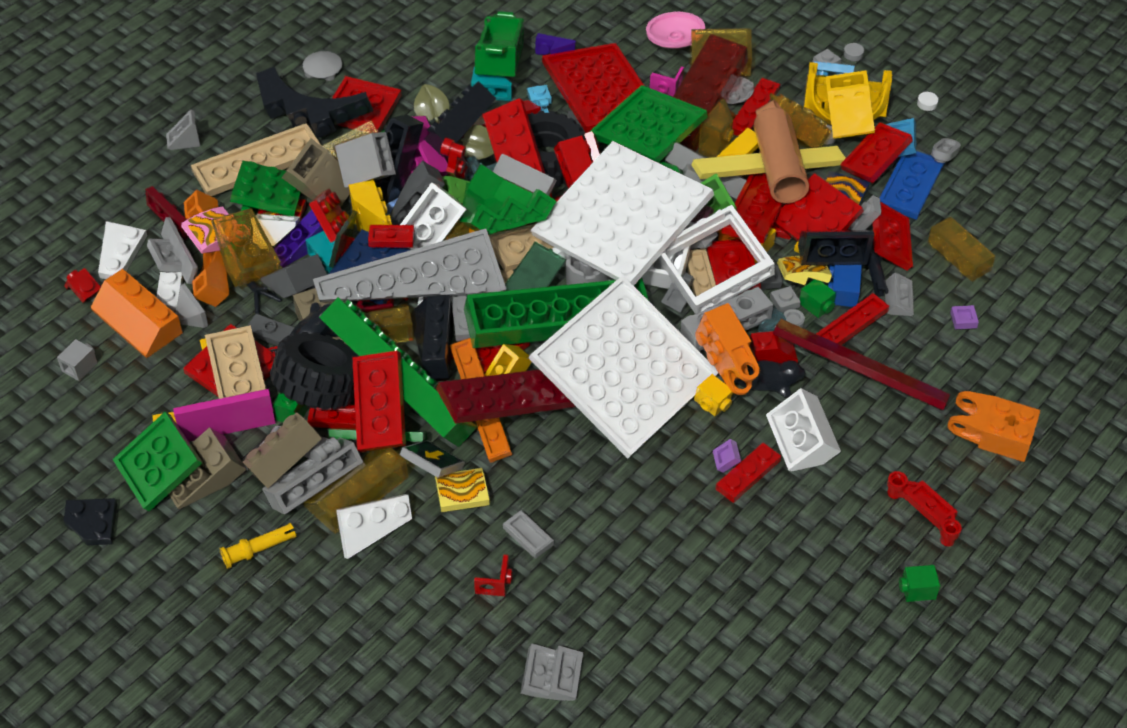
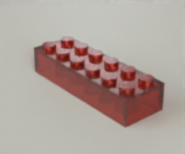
M710 34L673 96L676 99L707 110L708 117L680 142L681 145L696 152L748 62L746 46L714 34Z

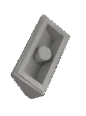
M895 272L886 279L889 290L888 294H885V303L889 305L887 314L912 316L914 315L912 280Z

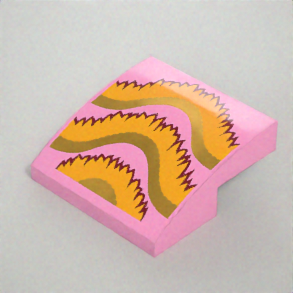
M224 207L201 212L187 219L181 225L201 254L219 251L223 243L242 240L244 234Z

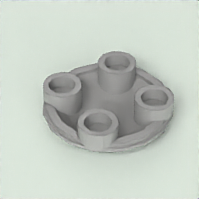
M319 51L307 56L303 61L302 67L307 78H323L326 81H331L335 79V74L342 68V61L335 53Z
M731 73L728 78L714 85L715 97L727 104L741 103L749 99L754 92V83L740 77L738 73Z

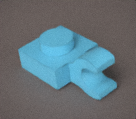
M547 85L527 88L529 100L540 106V111L549 113L547 106L551 104V95Z

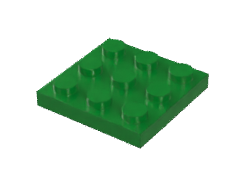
M242 160L230 202L286 216H294L301 192L282 178L286 171L272 166L260 165L253 161Z
M167 412L160 415L113 458L114 463L141 506L147 511L153 509L202 464V461L172 416Z

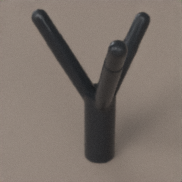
M251 277L245 280V284L254 293L255 314L260 315L259 295L261 294L282 302L280 297L267 292L268 288L266 286H259Z

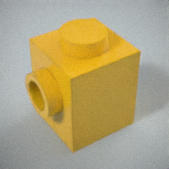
M711 374L697 387L694 401L700 404L703 410L716 416L719 412H725L730 407L733 392L724 382Z

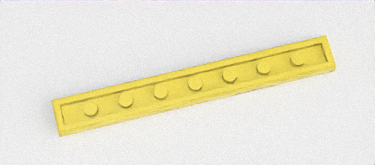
M838 146L800 149L805 169L839 166L846 159ZM761 153L693 159L691 164L700 179H708L716 173L719 177L765 173Z

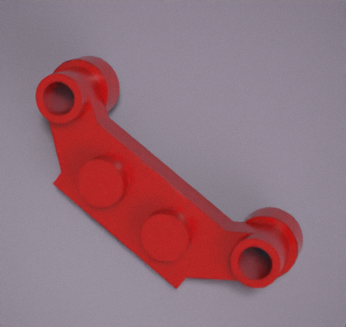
M446 137L440 150L441 154L449 157L446 172L449 176L465 179L467 173L472 174L475 162L465 159L466 146L457 144L455 140Z
M899 471L892 472L887 481L888 496L893 499L900 497L906 499L939 529L941 544L947 547L954 545L962 529L961 524L955 520L958 511L923 480L920 482L908 481L904 473Z

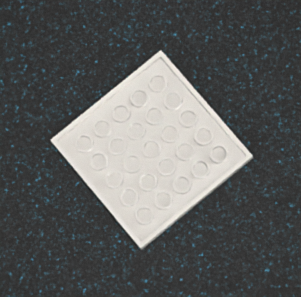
M612 141L554 204L546 220L539 221L531 229V232L538 239L615 280H618L623 275L634 286L714 196L713 189Z
M623 275L529 356V359L627 459L695 396L697 387L711 374L715 376L718 374L716 368Z

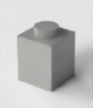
M76 339L57 357L61 371L78 381L97 364L94 348L88 343L84 344Z

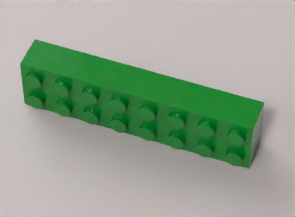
M641 277L634 287L648 300ZM616 280L467 295L464 313L472 348L548 340Z
M337 297L319 317L358 356L399 351L401 353L403 399L443 438L460 447L478 427L473 421L455 424L436 390L438 382L431 378L424 368L418 363L416 364L407 352L399 348L390 336L381 331V328L350 300L347 299L344 302Z

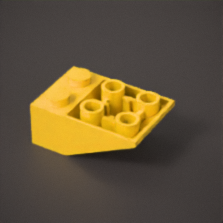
M867 70L825 76L833 139L875 133Z
M374 179L348 185L353 217L359 232L362 229L369 232L370 225H392L390 215H385L388 212L385 201H381L383 200L381 188H376Z

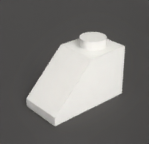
M257 214L252 219V244L259 245L260 248H271L300 222V217Z

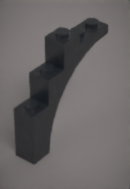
M275 66L256 73L263 105L270 119L287 114L293 128L310 123L317 138L337 131L335 125L374 111L366 92L341 98H315L298 93L288 87L281 80Z

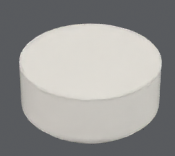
M923 92L918 96L917 105L919 108L925 111L936 109L938 104L937 95L932 92Z

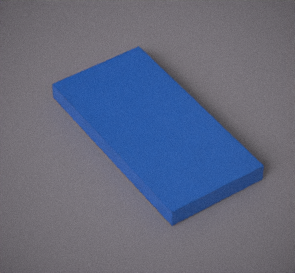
M918 151L914 154L901 156L880 196V201L904 216L917 220L945 163L937 162L933 156Z

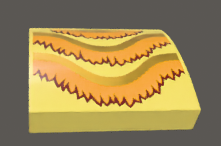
M800 256L784 257L777 261L785 280L805 285L808 277L829 283L832 277L827 265H801Z
M482 468L457 471L438 478L435 476L441 512L489 505V496Z

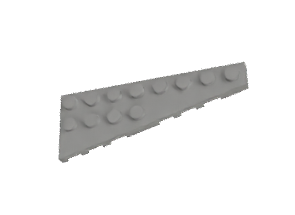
M486 228L313 279L320 302H334L337 297L343 301L347 299L356 301L437 295H470L506 291V286Z

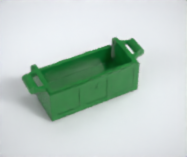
M498 11L494 16L485 17L484 29L479 42L475 46V74L514 77L516 75L524 46L523 18H516L514 12Z

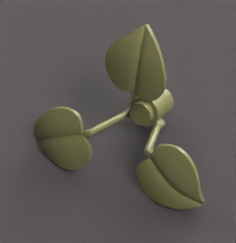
M424 84L415 98L414 111L417 116H426L428 121L435 118V121L439 123L438 117L446 109L449 110V101L441 90L432 85ZM481 125L471 126L464 134V139H460L457 142L463 143V146H466L464 156L471 160L485 159L494 154L487 128Z

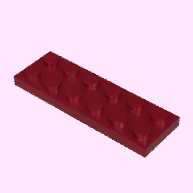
M540 369L438 382L436 388L455 424L576 407Z

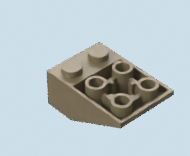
M311 138L282 176L285 181L311 200H314L319 194L330 188L332 192L337 194L340 200L339 206L341 207L350 194L349 187H344L339 162L328 150Z
M210 427L190 444L202 461V464L169 493L178 509L230 485L246 470V467L227 438Z

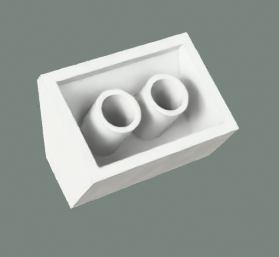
M431 183L400 224L414 225L413 248H409L411 250L444 241L467 210L456 198L438 184Z
M800 388L766 414L789 471L823 465L841 452L816 395Z

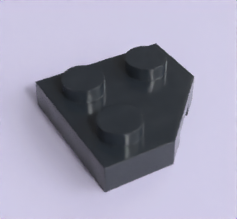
M116 499L66 500L63 519L65 526L69 530L74 531L86 545L112 544L117 509Z

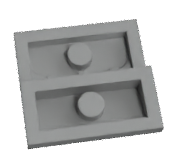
M531 643L528 648L521 694L545 699L575 701L583 652L558 646L554 650Z

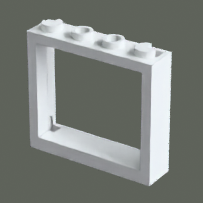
M732 205L723 210L719 209L708 218L700 219L689 228H684L658 258L660 264L695 314L704 311L708 307L720 304L726 299L732 298L775 275V263ZM730 224L758 263L695 297L668 257Z

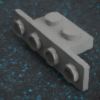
M675 142L673 150L666 155L665 160L672 165L678 166L683 170V175L699 183L706 180L700 179L691 165L693 159L705 157ZM740 176L719 177L729 195L737 199L747 180Z
M166 217L161 232L163 239H148L147 247L159 271L167 273L181 272L186 283L192 284L194 276L198 273V266L187 249L183 238H181L177 226L174 225L171 217Z

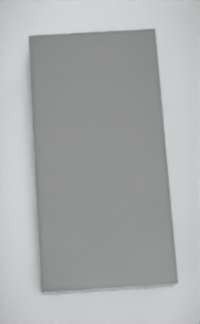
M522 510L503 523V529L535 559L554 545V540Z

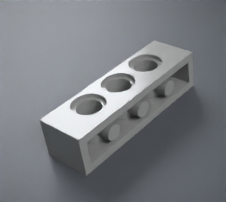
M759 287L746 290L742 294L726 299L713 307H708L702 312L687 316L681 320L680 333L698 351H701L704 348L698 344L695 333L705 312L729 303L746 331L772 318V302Z
M340 437L337 441L341 449L336 453L331 452L328 454L327 459L318 462L308 458L282 475L269 488L266 486L262 488L272 509L285 515L363 463L354 442Z

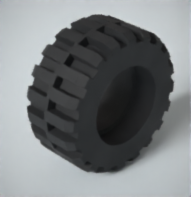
M538 111L537 114H527L537 148H554L558 142L582 136L586 140L582 127L565 114H556L555 111H550V113ZM555 151L539 152L545 174L557 180L554 188L560 187V184L566 185Z
M308 332L292 333L290 336L288 335L283 338L278 344L270 371L271 380L274 387L281 394L284 393L286 398L289 400L293 399L300 405L305 404L310 408L316 409L317 407L322 410L344 408L355 400L352 357H358V355L348 345L344 344V341L336 340L332 336H324L315 332L313 334Z

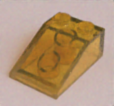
M252 208L212 219L211 222L225 269L235 287L261 280L260 278L277 271L281 261Z

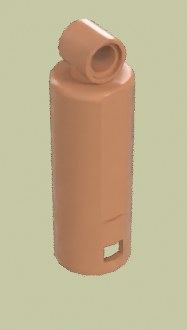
M772 100L756 110L757 117L754 120V129L773 199L781 203H793L806 195L809 190V182L791 117L781 108L776 100Z

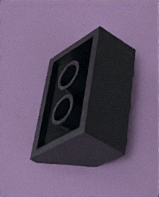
M801 231L798 243L801 265H867L874 231Z

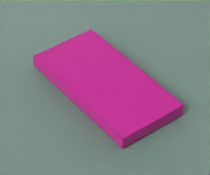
M269 389L173 408L176 423L188 442L195 441L209 427L224 435L276 424Z

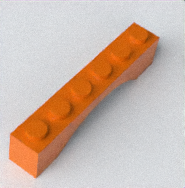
M197 189L184 201L186 219L201 212L218 208V199ZM223 244L219 251L203 253L202 270L192 281L195 299L217 307L229 295Z

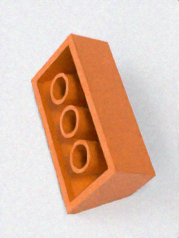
M123 268L104 280L91 306V310L146 358L182 334L178 315Z

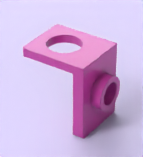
M684 67L680 68L675 79L652 73L650 75V88L675 97L683 83Z

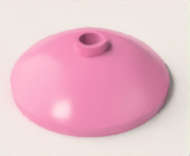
M668 12L658 15L650 20L646 27L648 39L657 46L668 49L689 47L697 43L705 34L703 20L687 12Z

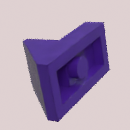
M540 33L536 36L535 54L548 55L576 49V40Z

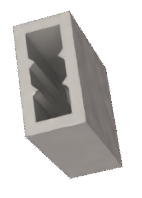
M386 132L370 133L335 146L345 188L349 187V184L373 179L376 181L396 174Z

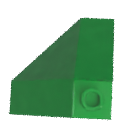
M480 164L471 181L466 183L463 206L467 210L460 218V222L474 231L486 228L489 235L498 231L546 220L556 200L539 189L531 193L501 178Z

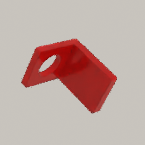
M503 554L500 580L475 577V594L505 597L506 585L512 582L513 570L509 569V555ZM488 584L493 586L494 588L485 589L482 588L481 585Z

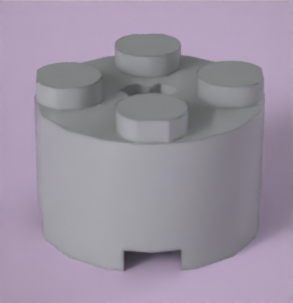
M567 254V285L609 280V276Z

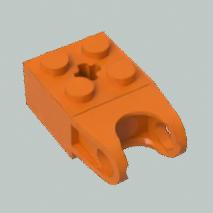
M726 303L704 313L696 330L695 337L698 344L705 349L709 363L714 365L728 388L736 395H744L751 389L752 380L757 378L760 368L749 347L752 342L730 304ZM747 365L753 368L754 374L749 375ZM741 379L745 381L746 388H737L734 380Z
M971 391L960 392L956 397V404L964 412L970 414V416L957 415L950 417L948 421L949 430L959 437L978 444L980 449L1025 462L1041 410L996 396ZM962 399H969L973 403H966ZM954 423L961 424L965 426V428H959L955 426Z

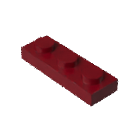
M153 186L145 189L147 206L163 222H165L166 217H171L174 225L177 226L183 240L189 238L181 227L182 223L187 220L185 216H182L176 206L170 204L163 193L158 192Z

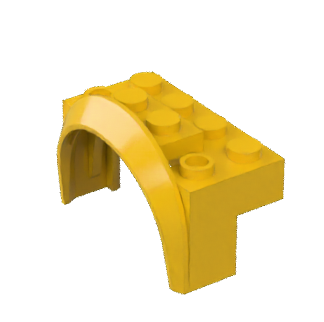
M810 62L805 88L804 108L812 110L819 119L831 125L825 76L816 75L818 64ZM884 70L882 82L868 81L873 121L880 116L886 117L892 84V71Z

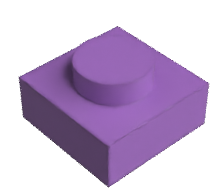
M974 305L952 306L950 313L955 329L978 327L979 322Z
M729 439L713 450L717 470L722 473L741 462L737 442Z

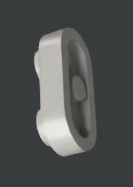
M943 138L933 146L931 155L935 161L945 163L959 153L961 144L956 140Z

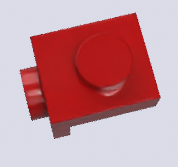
M85 268L79 272L77 270L71 272L66 277L67 281L64 285L66 289L71 288L82 303L97 294L101 288Z

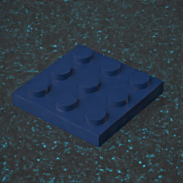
M362 229L329 274L407 252L410 249L405 247H369V232ZM375 299L370 301L380 305L386 304L389 301V299Z

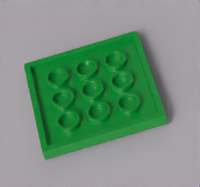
M641 85L590 132L593 131L597 141L607 145L614 141L659 163L673 150L674 143L683 141L708 117L705 109Z

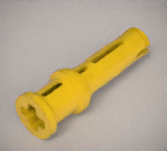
M288 523L249 541L241 539L238 544L228 548L221 547L220 554L225 566L229 569L236 562L244 559L247 561L251 560L253 554L296 538L295 531L285 534V532L294 529L292 524Z

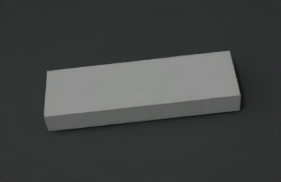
M501 154L493 170L501 178L532 193L539 189L548 196L557 181L504 154Z

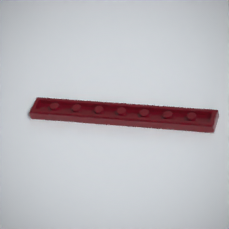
M780 319L775 326L773 334L936 408L941 410L945 408L950 396L949 393L786 320Z

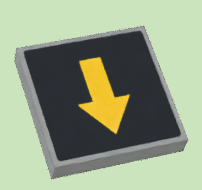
M428 440L402 447L400 453L401 457L437 478L462 470L465 464L463 460Z

